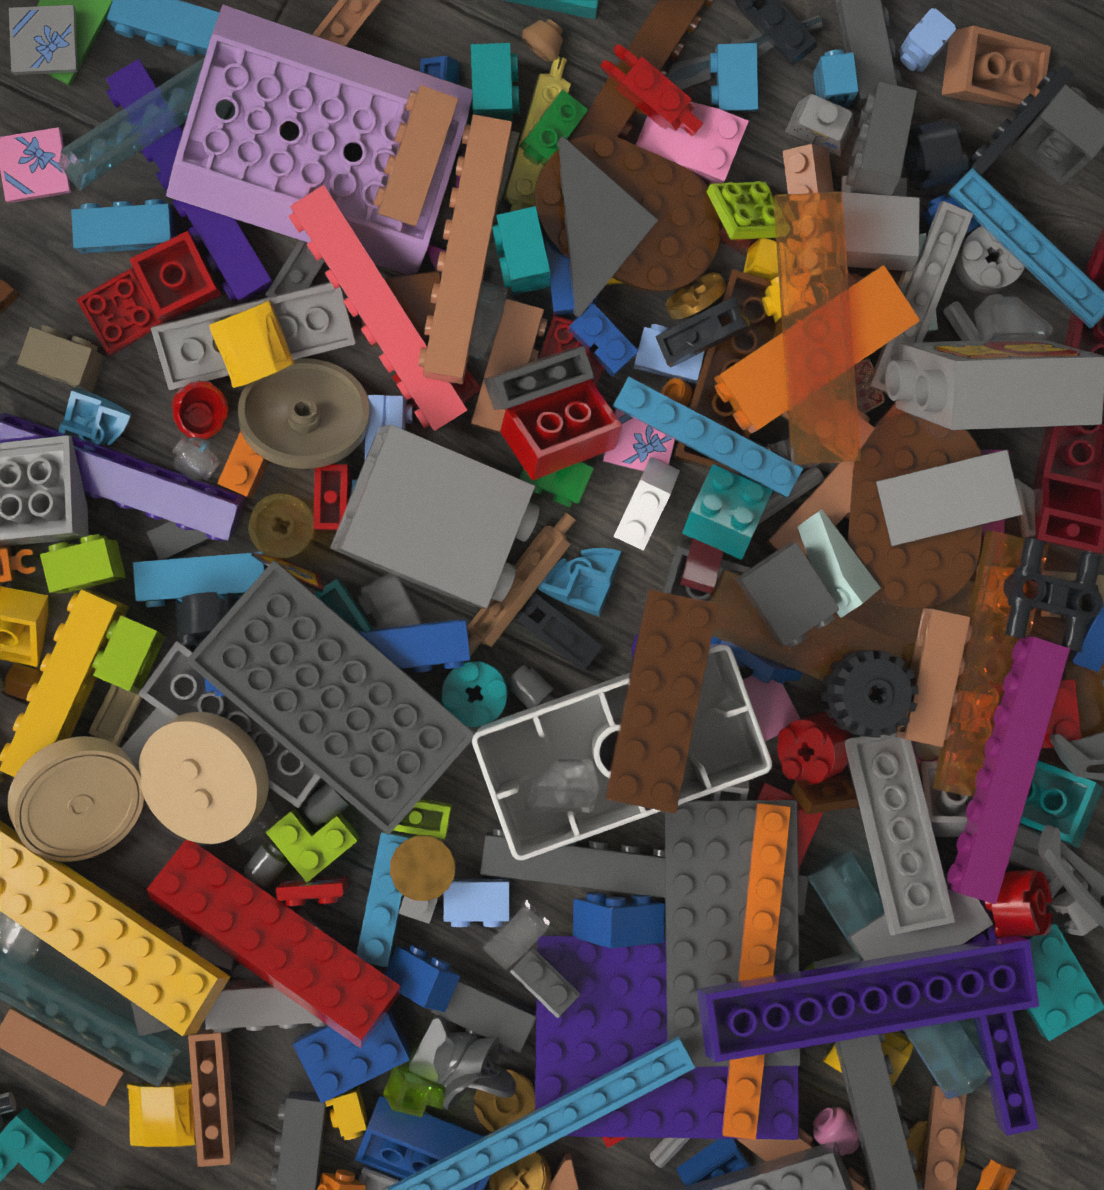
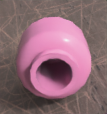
M841 1107L826 1108L816 1116L813 1123V1135L820 1145L836 1141L841 1156L852 1154L857 1150L860 1141L855 1121L846 1110Z

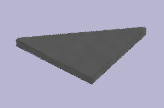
M562 136L557 141L560 155L561 188L564 197L565 229L570 258L569 270L574 299L573 311L576 317H580L658 220Z

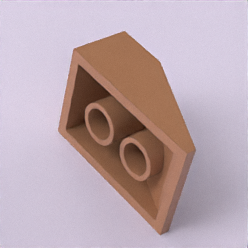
M978 26L957 29L948 44L942 96L966 102L1017 108L1029 93L1036 97L1040 92L1036 86L1047 75L1051 46Z

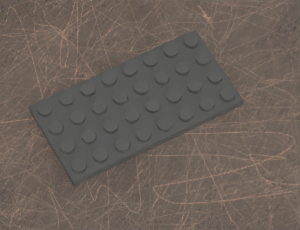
M276 560L271 562L186 660L191 667L387 835L395 829L472 741L475 735L469 727Z
M694 800L678 805L676 814L664 811L667 1041L680 1035L695 1063V1067L729 1066V1060L715 1063L706 1056L697 989L738 982L756 803L791 807L773 976L799 972L797 800ZM800 1048L765 1054L764 1066H800Z

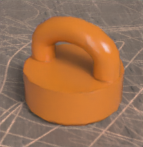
M673 378L664 385L661 394L689 408L693 391L687 382L680 378Z

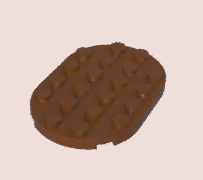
M592 134L569 141L658 220L611 278L640 290L665 292L691 283L709 267L719 247L721 220L706 192L709 187L699 176L673 161L615 136ZM558 149L546 161L538 175L534 191V206H536L538 219L548 242L560 254L570 259L568 241L566 239L565 207L561 188V166Z
M905 413L890 418L876 427L856 456L852 477L848 545L880 586V589L873 595L886 603L903 608H926L937 605L958 593L975 571L980 556L982 525L891 546L876 484L877 481L982 456L976 442L966 430H951L910 413Z

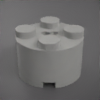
M982 226L975 229L962 241L955 261V269L960 281L968 289L986 294L1002 291L1017 280L1025 268ZM988 255H993L996 260L988 263L985 258Z

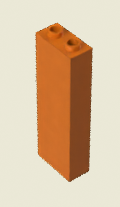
M883 265L714 378L717 382L715 389L724 402L729 401L736 411L733 416L738 425L743 430L748 429L751 434L918 323L920 319Z

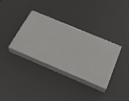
M1007 450L876 482L891 546L1023 515Z
M948 873L944 874L946 886L948 888ZM947 889L955 923L890 936L886 916L883 913L849 935L848 938L861 960L865 961L961 945L993 925L978 899Z

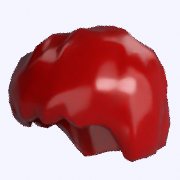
M198 380L179 388L171 403L173 420L178 429L194 440H207L220 432L229 412V405L225 394L209 381Z

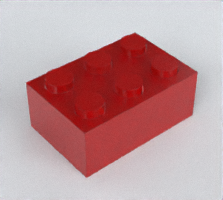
M589 379L505 409L500 433L533 481L615 449L623 425L594 383Z

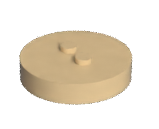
M190 712L179 715L154 732L145 743L140 754L138 773L141 777L140 787L145 801L156 818L169 830L182 838L204 844L228 841L248 827L264 808L268 796L269 780L263 756L250 736L238 725L224 717L207 712Z
M88 736L60 740L35 753L17 772L8 794L9 816L22 843L36 855L59 862L85 860L109 850L120 842L133 828L140 816L144 802V796L140 787L141 777L127 753L108 740Z

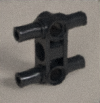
M1025 538L1019 566L1013 569V574L1006 578L1003 586L1008 606H1010L1004 635L1025 639L1031 610H1042L1064 616V619L1067 621L1061 646L1070 648V651L1082 652L1087 624L1093 621V617L1097 616L1103 607V599L1099 593L1098 585H1096L1102 556L1081 552L1076 579L1071 582L1043 575L1042 571H1040V565L1046 542ZM1024 583L1027 586L1025 594L1023 592ZM1082 597L1083 601L1082 606L1080 607V599Z

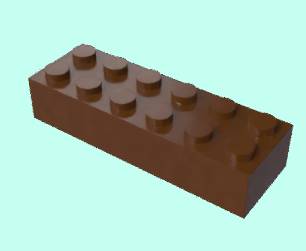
M732 269L721 303L728 299L739 297L743 305L741 310L743 316L749 319L752 328L742 335L734 336L706 350L689 408L749 439L750 432L748 429L743 430L738 425L733 416L736 411L730 402H724L715 389L717 382L714 378L781 334L785 319L775 323L773 315L768 316L765 311L762 298L766 297V289L772 286L770 280ZM730 316L721 318L723 326L732 322ZM678 441L673 459L708 470L714 464L738 475V472Z
M650 589L647 590L605 793L606 800L676 814L718 603Z

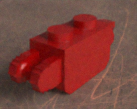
M617 44L613 51L620 60L631 68L629 72L625 75L608 60H604L600 66L609 77L618 83L616 87L618 91L664 129L670 127L674 131L680 127L693 137L702 127L703 123L691 113L694 107L689 102L692 99L642 56L638 59L624 46Z

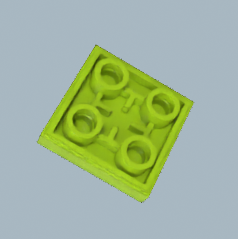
M766 182L710 184L706 191L731 240L786 237L790 231L782 211L779 209Z

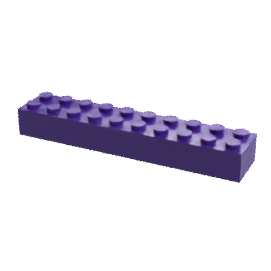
M1009 936L697 989L705 1053L715 1063L1039 1007L1030 940L1019 936Z

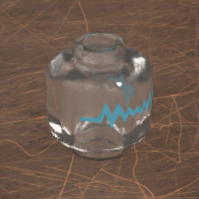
M183 436L172 450L177 455L173 461L175 469L194 481H200L201 479L207 481L222 462L218 459L220 456L219 449L207 439L195 437L188 440Z

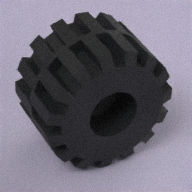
M859 650V652H848L842 655L844 658L842 661L835 660L830 665L833 672L831 675H824L822 683L827 684L828 688L827 692H821V699L828 702L829 707L825 709V712L829 718L836 719L835 725L837 727L850 731L849 733L881 738V735L890 736L897 733L895 727H905L910 719L906 716L907 712H915L918 703L911 702V697L913 694H919L918 685H911L910 679L914 678L915 675L912 669L903 668L905 661L900 657L890 656V652ZM871 688H877V692L874 694L875 700L869 698V695L872 693Z

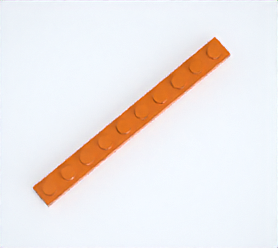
M756 803L738 982L773 976L790 806ZM765 1054L729 1060L722 1136L756 1140Z

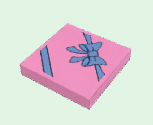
M59 127L0 137V171L5 201L7 203L72 193L62 132Z
M616 409L615 415L623 426L615 449L605 452L603 462L644 472L650 457L669 465L675 439Z

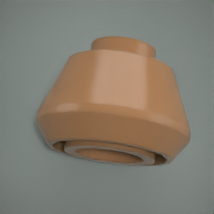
M550 19L546 22L538 20L522 31V41L538 57L550 62L557 60L564 41L561 37L563 31Z

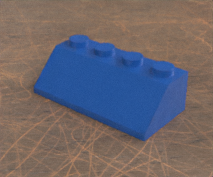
M380 1096L355 1161L405 1179L486 1135L475 1134L463 1129L456 1123H447L432 1117L425 1111H417L402 1105L397 1100L386 1099ZM490 1175L462 1190H483Z

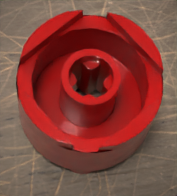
M826 712L813 713L791 722L778 733L777 751L783 774L789 779H795L796 781L807 780L809 783L815 784L840 773L849 762L844 741L852 738L851 733H849L850 731L837 727L835 725L836 719L829 718Z
M1038 870L1005 872L996 904L985 901L987 910L993 912L994 929L998 938L1039 936L1049 933L1053 913H1047L1046 903H1052V895L1048 880L1043 872H1037Z

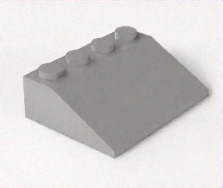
M72 436L0 443V547L74 540L89 536L88 506Z

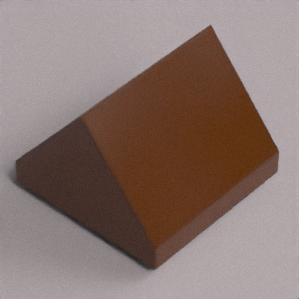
M14 663L5 677V694L26 700L30 688L34 683H39L43 672L32 667Z

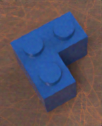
M588 892L587 897L574 899L573 936H577V939L608 948L664 943L665 904L653 901L652 896L635 894L632 895V900H625L623 897L606 898V893Z

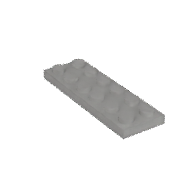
M331 282L152 326V335L168 389L184 387L190 382L198 380L209 381L229 376L226 365L212 336L209 324L253 308L270 300L282 327L293 360L356 344L357 341L349 312L343 302L345 297L342 287L340 286L335 290Z
M896 733L890 736L881 735V738L861 736L845 740V749L890 936L955 923L911 740L896 737Z

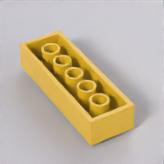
M81 589L79 594L75 593L72 596L67 607V611L70 612L65 624L61 623L54 635V641L57 642L52 654L47 653L40 666V671L43 672L38 684L34 683L28 692L26 700L30 703L25 714L20 713L14 723L13 731L16 734L12 742L7 743L0 754V761H2L0 771L15 777L20 768L35 753L50 744L71 737L97 680V677L93 676L96 670L92 668L94 659L100 650L105 651L109 642L106 635L111 623L114 620L118 621L120 616L125 617L130 606L94 590Z

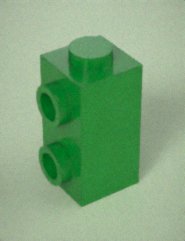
M562 89L519 145L524 150V157L535 165L540 163L544 166L552 154L559 149L557 141L562 136L565 139L569 137L588 109Z

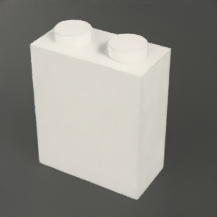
M650 457L614 537L644 551L671 495L680 470Z

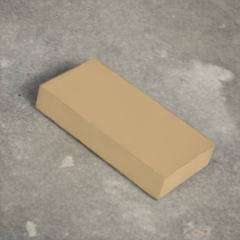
M112 684L88 733L119 746L143 698Z

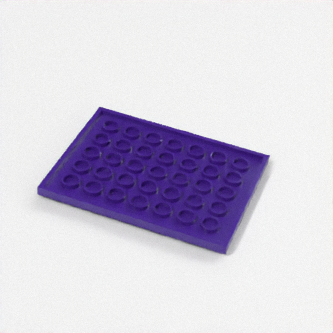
M538 936L537 952L581 995L559 1018H556L537 999L535 1110L667 1042L666 938H664V943L608 948L577 939V936ZM729 1066L696 1067L566 1136L743 1139L722 1136ZM798 1066L763 1067L756 1139L798 1140Z

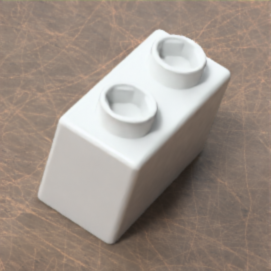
M710 644L678 805L764 775L772 768V760L733 651L726 645ZM630 673L485 724L473 736V748L509 849L516 860H526L660 812V810L606 800L605 798Z

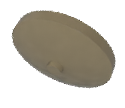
M299 358L294 359L292 365L245 386L238 404L239 426L247 444L264 459L289 468H318L338 462L359 446L368 430L369 401L360 382L345 369L323 360Z

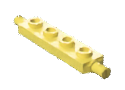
M558 56L557 60H554L550 73L539 74L519 145L555 96L562 89L567 93L569 92L571 83L562 78L565 63L567 62L565 58L560 60ZM519 145L503 198L512 205L510 212L534 207L535 186L538 175L543 167L540 163L535 165L526 159L523 155L524 150Z

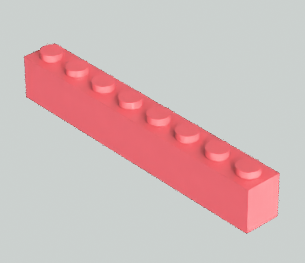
M322 185L292 204L290 208L293 213L288 217L299 233L305 230L311 242L306 245L317 261L322 258L329 267V270L325 272L327 278L335 290L340 286L348 297L343 300L345 306L353 318L359 314L366 326L361 328V331L371 345L377 342L383 351L379 359L389 373L395 370L401 379V382L396 385L406 400L413 398L419 409L414 411L423 427L426 428L430 425L436 431L467 411L450 382L424 377L423 367H418L421 348H427L426 344L326 187Z

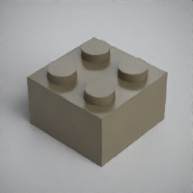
M42 325L40 330L30 327L17 364L34 373L93 393L105 360V356L97 352L98 346L76 336H73L71 341L67 340V335L45 325Z

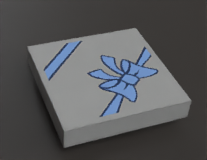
M74 5L9 8L11 72L14 75L78 72L76 8Z

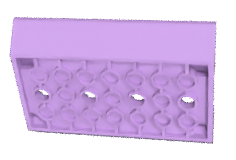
M222 5L176 154L166 197L309 243L311 239L306 231L303 230L299 233L288 217L293 213L290 206L324 185L374 264L403 274L418 273L431 238L463 135L464 126L467 122L473 96L472 90ZM423 85L459 99L417 225L413 227L377 214L379 207L373 205L379 186L385 188L389 175L385 174L384 170L389 155L396 156L400 144L394 141L400 122L406 124L410 111L405 110L410 91L417 92L418 87ZM223 100H228L235 106L234 116L227 120L219 118L216 114V106ZM285 122H294L299 128V136L293 141H287L280 135V127ZM348 143H357L362 148V157L359 161L350 162L344 157L343 150Z

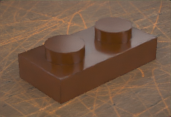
M846 774L832 776L815 784H811L807 780L796 781L791 789L792 794L807 815L853 808L859 805L855 786Z

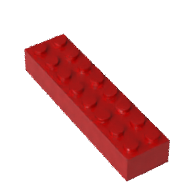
M186 839L147 888L149 899L359 1048H362L400 994L401 986L193 841Z

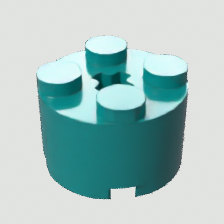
M480 661L464 663L463 667L454 668L446 677L442 688L444 707L469 727H479L494 721L503 711L508 697L507 685L502 674L494 666ZM479 685L482 688L480 693L484 696L483 700L476 699L474 702H471L467 688H475Z

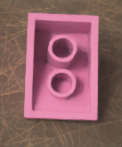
M689 102L694 107L691 113L703 123L698 132L691 137L680 127L676 131L670 127L664 129L647 116L637 140V146L691 170L708 184L724 183L747 127L748 120L718 108Z

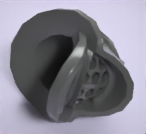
M437 1016L432 1020L409 1065V1070L413 1074L444 1085L446 1090L443 1107L447 1111L451 1110L459 1102L468 1088L480 1089L502 1098L513 1097L516 1090V1082L512 1074L495 1062L499 1059V1037L479 1039L476 1035H470L465 1032L450 1033L441 1016Z

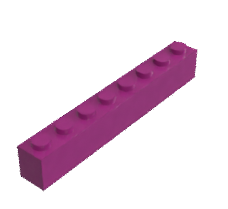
M1025 636V639H1020L1015 644L1012 652L1014 661L1010 673L1004 679L1002 702L994 713V730L992 736L988 738L985 744V761L976 776V792L966 810L967 823L964 832L960 834L957 841L958 854L955 864L950 867L948 872L949 884L947 889L996 904L1070 648Z

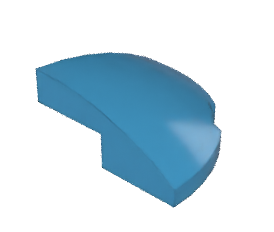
M74 387L71 390L65 417L60 423L58 432L100 446L105 443L110 445L124 431L132 413L105 398Z
M608 548L581 550V557L574 558L569 562L565 558L558 561L540 583L538 590L567 605L600 617L612 587L622 553L621 551Z

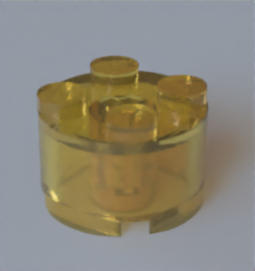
M282 493L272 494L260 500L253 509L248 526L250 538L256 548L270 557L282 560L294 559L305 554L316 541L318 532L313 529L314 512L311 507L293 495ZM281 519L291 524L287 528V534L277 532L276 528L280 527L279 520Z

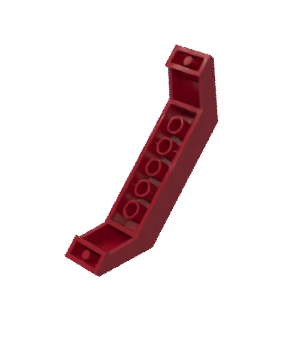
M1104 226L1084 272L1103 292ZM1071 312L1064 345L1104 356V316L1092 328H1089ZM1104 398L1102 424L1046 426L1034 478L1035 535L1038 540L1103 554Z

